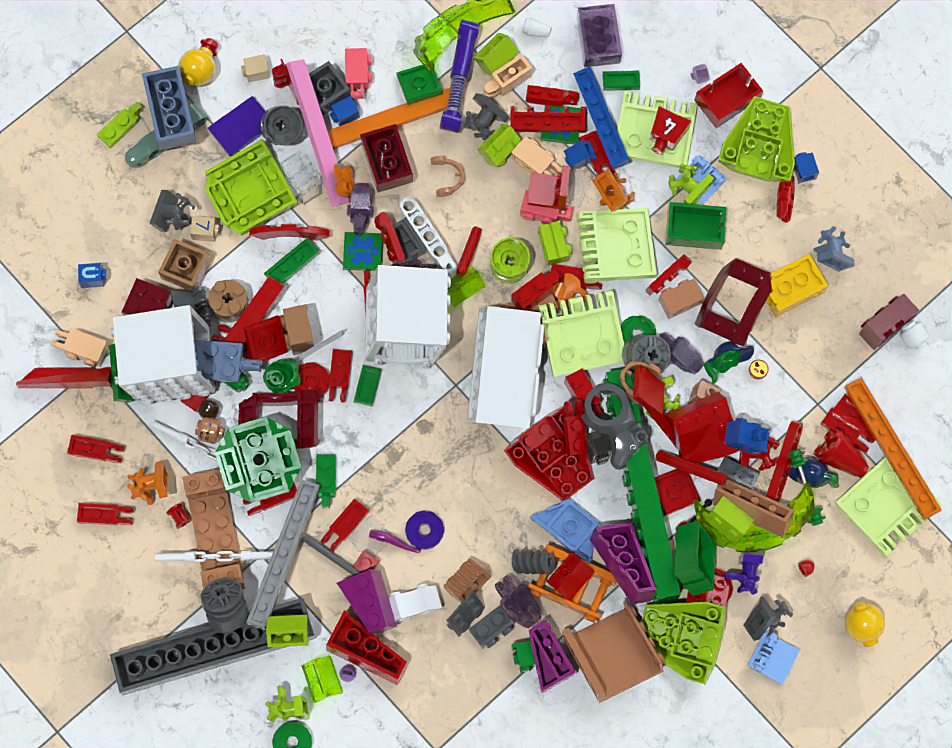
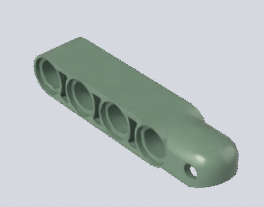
M196 103L188 106L194 131L208 120ZM153 130L126 152L125 161L130 167L139 168L167 149H159L155 130Z

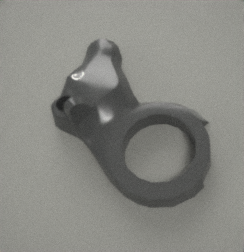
M610 383L598 384L592 388L586 396L584 403L585 413L581 417L591 429L609 435L612 450L610 462L615 469H623L630 458L648 441V434L642 429L641 424L636 422L629 399L623 389ZM600 393L613 394L621 403L620 414L612 420L598 418L591 408V402L594 397Z

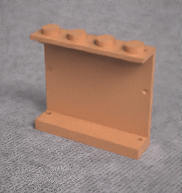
M626 600L623 601L624 610L579 632L572 634L569 628L562 631L567 647L599 703L664 672L662 665L664 659L661 653H656L654 650L655 644L652 638H647L644 633L646 629L642 621H637L635 609L633 606L629 607Z

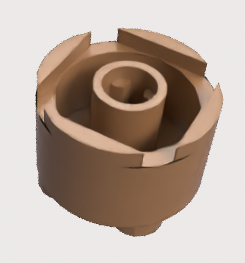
M234 280L217 281L209 292L208 301L210 308L216 318L222 322L232 323L237 321L249 305L244 287Z

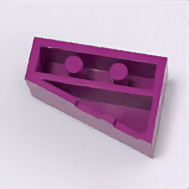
M367 570L337 582V585L369 633H382L397 627L380 570Z
M545 620L529 629L541 693H545L577 674V671L548 621Z

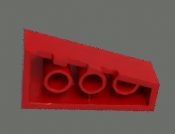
M345 610L343 611L326 644V651L398 685L406 669L407 662L391 648L383 644L378 637L369 633Z

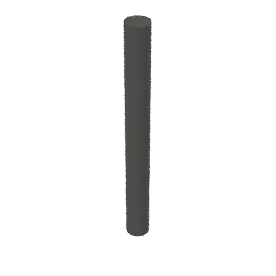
M305 534L301 539L351 575L355 576L361 573L309 535Z

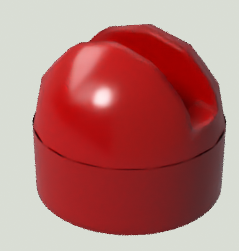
M803 560L798 563L799 570L804 577L814 572L815 566L811 560Z

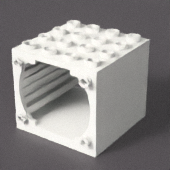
M386 265L377 266L366 287L365 361L374 362V365L378 364V366L382 365V362L421 364L423 365L422 368H431L430 365H433L439 359V355L442 354V351L446 349V345L450 342V333L447 332V325L450 324V314H447V307L450 306V295H447V288H450L451 278L448 276V270Z
M190 305L113 317L114 328H110V331H112L110 333L112 337L115 336L118 376L114 378L116 379L115 384H119L133 399H136L142 405H151L154 401L170 402L173 398L189 399L191 395L208 396L211 392H215L214 381L206 380L202 376L201 371H197L198 362L196 360L194 340L210 341L209 326Z

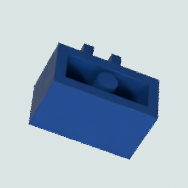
M736 418L735 421L727 422L725 445L751 454L767 452L768 429L761 427V424L749 423L744 418Z

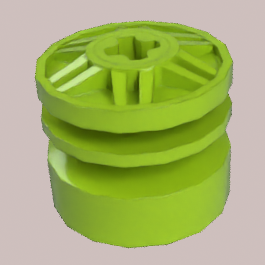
M505 238L498 241L491 250L490 269L497 280L511 284L525 277L530 263L528 247L516 238ZM506 261H513V266H510V264L506 265Z

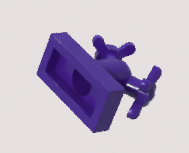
M743 553L738 559V564L742 565V573L729 571L724 575V579L738 580L741 583V587L737 589L738 593L749 591L752 595L758 593L755 583L760 580V577L757 576V569L759 565L763 564V556Z

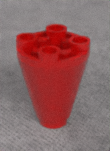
M841 429L829 430L824 436V443L819 445L813 452L817 460L854 477L862 478L869 469L867 461Z

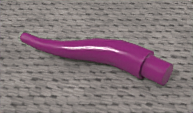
M370 530L369 538L395 545L407 551L421 552L420 549L405 544L390 533L379 530Z

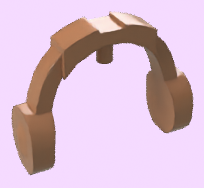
M434 156L430 159L432 165H453L459 171V173H455V177L460 176V181L455 186L437 189V197L449 196L463 185L465 175L461 163L446 159L445 156Z
M632 361L621 371L619 379L621 385L626 391L627 397L637 404L638 402L633 399V390L625 383V374L627 373L631 376L632 372L629 370L641 364L653 375L659 377L662 370L653 363L646 364Z

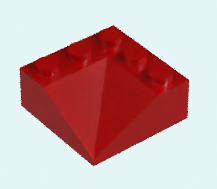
M716 392L665 413L680 458L700 463L726 457L740 451L725 445L727 422L733 421L726 397L721 393Z

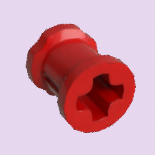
M181 503L172 506L166 512L175 521L177 529L184 527L192 520L182 509Z

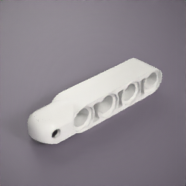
M411 197L404 198L400 203L402 217H407L425 244L426 253L439 269L448 270L450 278L457 275V265L447 251L446 245L417 202ZM406 206H412L413 210L406 211L404 208ZM416 221H422L424 224L422 226H416L414 223ZM426 236H432L434 239L432 241H426L424 238ZM436 251H442L444 255L438 257L435 256L434 253Z

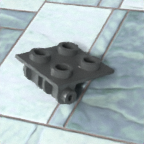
M196 287L194 292L170 290L174 308L190 305L211 327L212 314H210V306L203 287Z
M474 591L465 598L446 620L448 622L447 627L454 630L458 637L469 629L470 624L482 614L485 608Z

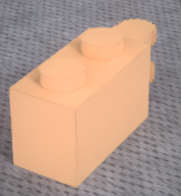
M520 54L491 74V81L484 87V95L490 99L499 93L501 96L505 95L532 77V66Z
M525 136L511 152V159L530 174L552 175L549 172L550 169L554 170L557 174L562 172V168L554 162L552 153L548 150L544 151L532 138L529 139Z
M72 328L69 333L56 330L55 335L66 339L64 344L51 341L50 345L64 351L66 357L76 361L78 358L83 360V363L88 366L94 367L97 365L101 367L109 349L107 341Z

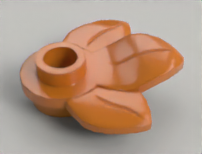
M335 163L336 193L340 197H349L356 190V185L352 181V169L349 165H345L341 169Z
M566 273L564 283H557L553 288V295L559 299L557 302L559 310H561V300L566 302L567 310H569L568 299L574 298L576 293L581 294L585 303V295L587 293L581 288L580 280L573 274Z

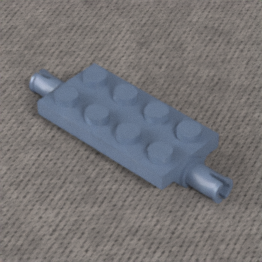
M194 340L196 360L198 362L197 371H201L202 376L206 380L239 383L241 372H244V370L261 372L262 360L245 359L243 357L244 345L242 343Z

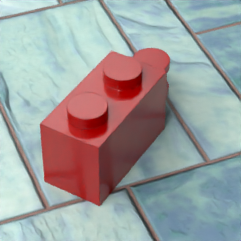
M554 270L546 275L542 272L512 293L511 302L518 310H531L553 293L554 286L559 282V273Z
M581 368L566 376L564 384L573 400L580 399L584 407L586 396L593 386ZM597 395L591 402V408L595 416L601 419L602 411L599 408L601 400Z

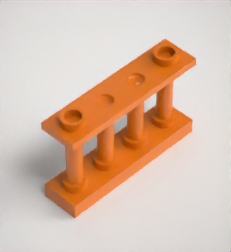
M548 544L545 547L549 554L550 552L554 553L555 563L557 561L562 563L569 555ZM582 560L594 570V574L589 580L594 577L599 579V583H601L589 610L579 605L589 580L573 597L572 601L560 597L561 594L554 590V593L542 589L548 577L547 574L540 575L536 585L529 583L527 590L530 591V595L536 598H541L542 596L584 615V619L594 623L595 621L599 622L602 615L597 614V611L607 588L611 585L615 586L617 581L611 572Z

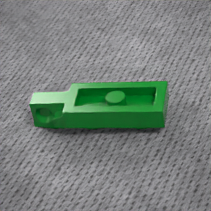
M316 454V484L320 485L317 498H322V508H330V498H335L336 454Z

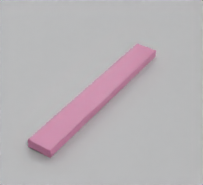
M305 60L286 63L331 206L347 204L350 202L349 197H340L335 190L337 181L334 177V164L338 165Z

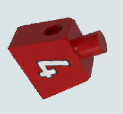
M659 106L649 138L652 142H655L652 151L661 155L665 148L674 150L688 131L691 120Z

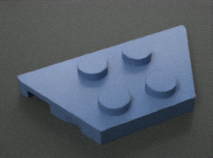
M567 499L530 516L531 520L577 557L588 563L591 562L594 546L589 539L595 527L599 526V523L574 502Z

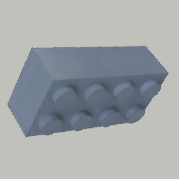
M179 66L142 73L159 149L164 150L197 142Z

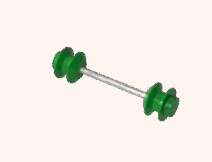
M800 448L789 451L790 455L786 457L792 460L789 464L790 467H798L811 507L804 514L810 517L807 523L816 526L822 524L826 516H821L820 512L823 508L819 506L814 507L802 469V466L808 461V459H803L802 456L805 451H801Z

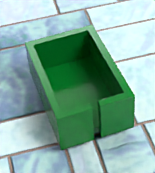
M670 202L667 210L665 245L722 250L725 238L726 207Z
M699 521L677 526V534L675 535L676 551H674L675 566L673 567L675 577L682 582L684 588L692 596L713 591L716 543Z

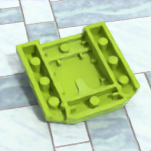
M263 139L205 171L207 176L206 193L221 221L241 236L249 232L251 228L258 227L298 204L295 195Z

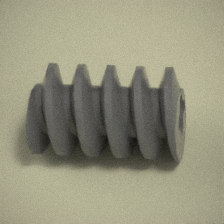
M515 549L512 553V567L517 574L538 573L540 575H550L555 569V555L553 552L549 554L546 549L542 553L539 549L535 550V552L532 549H529L528 552L525 549L521 551Z

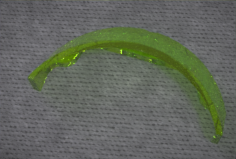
M467 0L462 5L455 4L440 13L423 28V34L417 36L414 40L416 45L413 53L432 74L435 72L434 66L438 56L457 38L461 19L482 24L494 18L515 13V9L510 0Z
M810 482L805 483L798 496L787 505V507L794 509L792 525L783 538L751 524L746 533L735 544L705 520L710 511L704 508L697 500H693L696 521L700 522L717 546L736 549V552L765 551L782 545L783 541L798 535L801 532V528L810 517L812 518L815 512L814 495Z

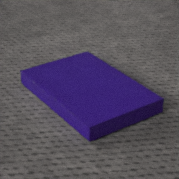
M251 96L207 128L229 157H231L262 135L260 120L265 111L256 99Z

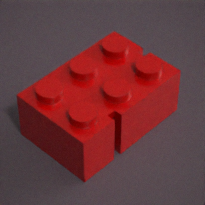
M742 63L715 79L712 85L709 83L696 92L694 101L715 128H718L745 110L754 96L761 98L763 94L762 88L755 79L750 80L751 74Z

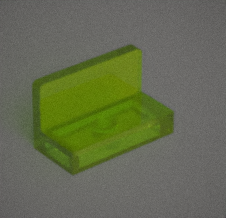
M469 265L465 276L457 274L451 278L450 288H447V295H450V303L455 307L486 286L479 272Z
M331 656L316 658L301 665L314 703L343 693Z

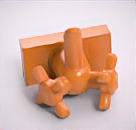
M605 170L592 180L603 197L599 201L600 205L605 206L607 204L611 212L623 209L624 206L633 201L632 197L635 193L632 191L628 196L625 194V188L620 183H626V179H619L616 172L612 175L610 170Z
M163 460L155 462V472L153 474L142 476L144 469L140 468L137 474L127 476L134 483L133 485L127 484V488L132 493L131 499L134 500L136 497H141L142 500L147 501L148 505H151L154 500L151 492L153 489H157L160 499L168 497L169 476Z

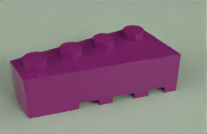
M632 522L595 527L589 540L631 604L650 602L656 587Z

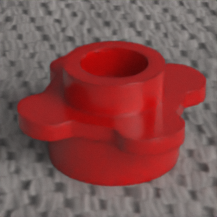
M206 38L200 41L201 47L208 48L213 53V56L217 55L218 43L215 40Z

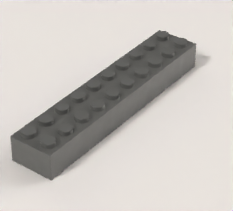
M304 598L274 607L271 616L307 615L308 641L315 639ZM245 622L243 626L230 632H218L213 630L210 625L115 652L110 654L119 692L122 695H127L286 647H268L266 630L247 625Z

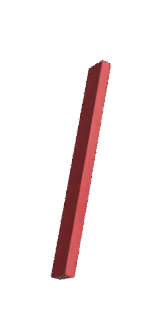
M268 276L222 342L242 343L245 345L247 342L243 328L262 321L285 287ZM214 381L215 387L219 381ZM191 395V398L181 399V402L197 413L202 401L207 399L208 396Z

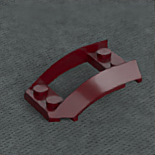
M739 258L733 259L718 273L702 303L694 324L698 328L708 330L732 341V343L746 346L748 335L752 331L764 303L770 293L773 292L771 272ZM728 276L758 288L748 304L740 323L711 310Z
M316 390L290 393L255 392L252 393L250 398L244 399L239 403L238 425L259 419V406L297 405V439H294L296 448L316 447L321 441L318 439V403H321V400Z

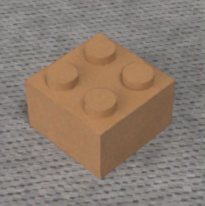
M174 239L158 273L162 280L194 292L203 279L211 262V257L206 251Z
M306 305L283 309L284 315L280 316L284 333L288 332L284 334L287 349L292 350L293 356L302 354L314 346Z

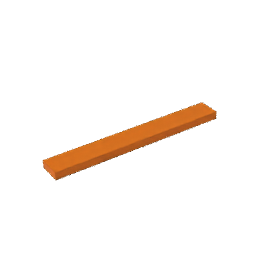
M450 88L442 90V95L410 105L404 103L327 130L333 149L361 140L360 134L396 124L398 127L446 110Z
M862 377L844 387L845 391L923 520L941 512L942 509Z

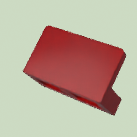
M571 552L546 582L564 598L571 601L594 574V570Z

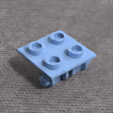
M696 155L690 166H697L696 175L691 174V177L699 183L708 174L714 177L713 185L698 200L703 205L727 178L701 155ZM681 173V174L675 179V181L679 180V178L683 175V173Z
M765 632L747 666L783 685L800 649L782 641L774 633L769 634Z

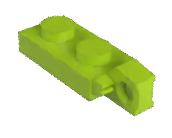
M136 102L130 108H124L97 133V136L111 149L137 124L139 120L138 115L143 111L142 106Z

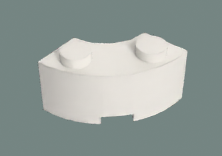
M421 584L416 586V590L401 594L399 591L389 594L395 622L408 620L411 616L421 613L425 615L442 608L436 585L428 586L427 584Z

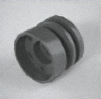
M287 105L268 109L260 120L262 136L274 145H288L295 142L303 129L300 114L294 108ZM281 121L284 128H281L279 131L275 124Z
M638 334L632 336L626 341L622 349V359L625 366L632 361L646 364L653 363L663 372L671 358L669 345L663 338L656 335ZM635 368L630 369V371L635 373Z
M228 578L218 579L209 583L202 590L200 595L201 603L206 612L208 623L213 630L218 632L234 631L243 626L247 621L249 610L241 585L237 581Z

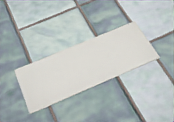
M342 330L294 359L298 363L343 336Z

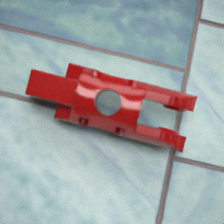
M793 175L790 182H779L776 216L779 219L781 218V221L784 223H789L792 215L795 193Z

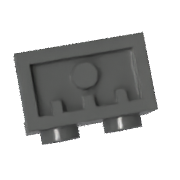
M498 606L468 630L482 649L486 646L491 648L498 642L497 638L503 634L505 637L514 630L512 626H514L515 622L508 617L501 606Z

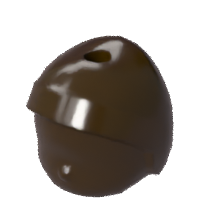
M206 399L202 401L198 409V414L202 418L209 417L215 419L219 412L218 404Z

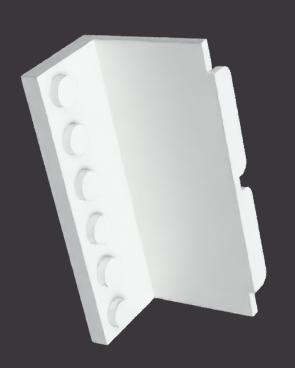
M491 306L479 308L467 423L530 428V418L535 417L539 384L538 368L541 364L544 325L540 324V312Z

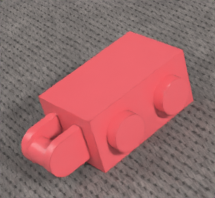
M367 48L345 49L346 84L351 90L352 99H364V90H369L368 83H372V72H368V66H371V54L367 55Z
M525 190L520 209V217H523L524 220L541 221L542 224H550L557 220L571 221L573 207L565 205V209L561 210L528 205L529 190ZM559 211H565V213L559 214Z

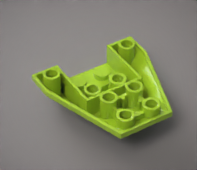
M754 96L723 142L718 161L733 172L763 181L790 182L795 165L790 106Z
M709 602L645 605L641 620L646 629L644 633L647 638H652L655 644L654 650L656 653H661L664 664L685 679L706 685L716 665L726 627V607Z

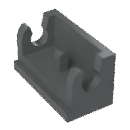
M407 217L393 225L408 263L426 253L425 244Z
M726 457L723 458L717 470L720 473L726 474L727 479L750 490L753 489L759 476L758 473Z

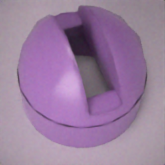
M344 666L341 668L339 675L344 682H351L355 678L356 673L353 667ZM343 671L352 672V676H351V675H347V674H342V672H343Z

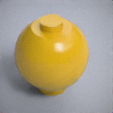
M208 48L191 49L181 56L178 66L185 84L189 86H202L213 78L215 62L212 58L213 53Z
M858 602L854 604V607L846 615V630L854 640L863 642L865 647L874 646L879 643L878 638L885 629L884 615L878 607L869 603Z

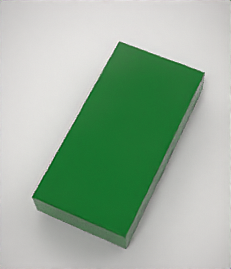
M639 70L602 72L603 91L640 90Z
M362 366L354 403L373 407L381 369Z

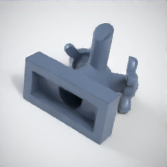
M833 226L830 230H822L820 232L821 238L818 239V243L821 244L824 240L827 243L815 247L813 251L818 253V262L839 272L855 265L854 259L842 252V246L850 247V244L846 243L844 238L845 231H842L840 236L836 238L832 233L837 228Z

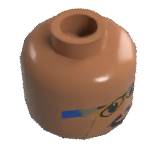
M203 417L202 420H198L195 429V435L198 436L200 441L216 444L219 439H223L225 433L222 422L209 417Z

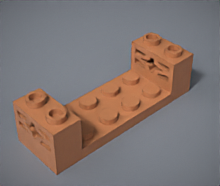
M220 469L182 477L185 494L189 501L198 552L216 554L219 551H232L234 554H239L228 494ZM219 554L221 555L219 559H230V554ZM240 558L233 559L230 562H219L216 559H206L204 562H200L203 589L209 583L222 578L233 579L241 585L242 589L246 588Z

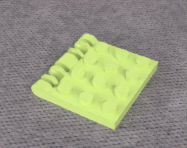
M624 90L617 131L628 158L680 168L681 163L687 165L697 103L690 102L688 114H686L687 102L683 101L681 103V112H675L676 102L674 99H671L669 111L691 120V124L674 150L665 148L660 155L652 151L655 142H652L649 138L658 107L666 109L667 98L654 96L653 106L648 107L650 95H646L644 99L645 104L642 106L637 105L639 93L635 92L633 104H631L632 91Z
M648 208L617 209L615 212H611V210L581 211L577 213L579 229L589 230L593 228V231H584L579 234L581 239L580 249L583 255L582 261L583 263H594L597 261V264L583 267L585 283L656 278Z
M612 290L604 291V299L601 292L597 293L596 299L599 306L597 309L593 308L591 296L585 295L588 311H585L582 296L568 299L571 313L569 315L566 302L561 300L560 309L563 316L560 317L556 315L553 302L548 304L550 319L546 304L538 305V312L541 313V324L544 325V333L547 338L546 348L553 377L573 373L581 368L587 370L623 362L622 349L624 341Z
M886 457L835 503L885 558L892 553V550L898 548L897 544L888 535L891 531L899 541L904 542L906 540L905 535L909 537L919 528L915 520L919 524L925 522L916 510L914 503ZM935 498L939 506L942 507L941 503Z

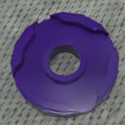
M425 510L416 512L406 523L405 533L407 540L417 549H432L443 538V522L433 512ZM427 525L430 528V532L427 535H422L419 532V528Z

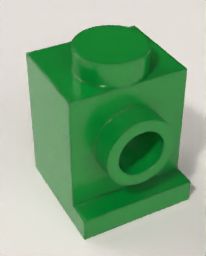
M531 641L511 644V650H516V653H513L514 664L519 666L520 672L531 671L532 667H535Z

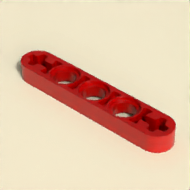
M791 421L766 494V497L780 503L791 469L789 464L792 460L786 456L790 455L789 451L797 449L803 431V424L796 421Z

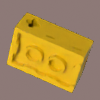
M810 254L771 273L773 292L770 293L766 302L776 318L825 293L828 284Z

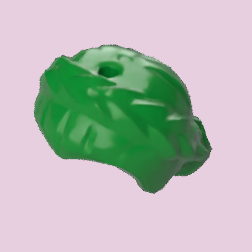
M283 359L269 364L263 373V381L267 388L275 393H285L292 387L299 385L301 379L298 374L299 365L297 361Z

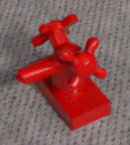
M769 437L767 452L751 454L740 450L738 464L748 468L749 458L762 459L763 464L758 468L759 471L770 469L778 461L777 458L772 461L770 460V448L772 447L776 450L780 443Z

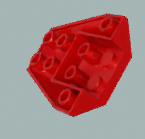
M563 406L541 418L514 438L504 449V452L515 467L561 501L567 500L594 480L587 453L567 455Z

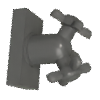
M476 93L472 99L482 109L479 114L475 113L474 115H471L470 111L466 112L467 117L464 128L468 129L471 126V129L476 131V127H478L481 132L475 133L474 137H481L482 140H485L495 131L488 130L487 126L490 121L495 119L506 123L509 116L488 96Z
M161 190L149 224L161 232H167L171 224H173L175 230H178L182 225L192 223V217L184 213L183 209L189 206L194 210L195 206L191 204L187 197L182 196L180 193L174 195L168 190Z
M760 597L759 604L743 625L753 641L760 640L768 627H770V634L778 626L785 627V623L780 622L781 616L787 614L791 618L793 613L789 611V607L784 601L775 600L774 602L779 608L773 610L765 597Z

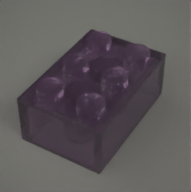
M615 4L578 7L577 23L584 67L619 64L622 51Z

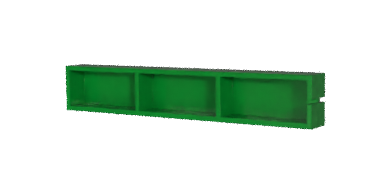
M623 369L606 372L603 384L610 383L623 389L619 380ZM626 373L625 383L633 390L632 378ZM603 393V395L607 396V402H605L606 411L611 413L612 420L620 414L621 403L613 394ZM629 399L635 420L642 426L638 405ZM645 443L630 458L625 468H623L624 476H622L623 486L628 489L626 499L628 506H632V513H630L633 525L636 524L635 533L656 587L651 600H653V604H662L677 601L681 592L678 579L673 573V557L648 448Z

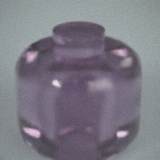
M703 63L692 68L691 78L697 84L710 80L706 64Z

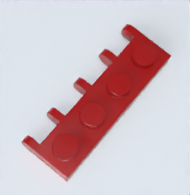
M510 106V126L515 132L585 133V107H581L580 112H568V106H564V112H550V106H546V112H531V106H527V112H515V107Z

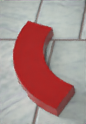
M281 224V227L264 225L251 228L249 236L262 240L277 237H299L318 241L330 237V231L309 225L308 227H296V224Z

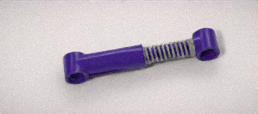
M461 19L450 75L452 82L448 102L440 122V129L454 133L459 132L462 121L460 108L465 82L469 79L475 41L480 26L479 23Z

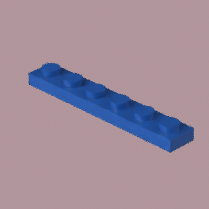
M589 66L573 73L612 169L629 163L630 160L591 67Z

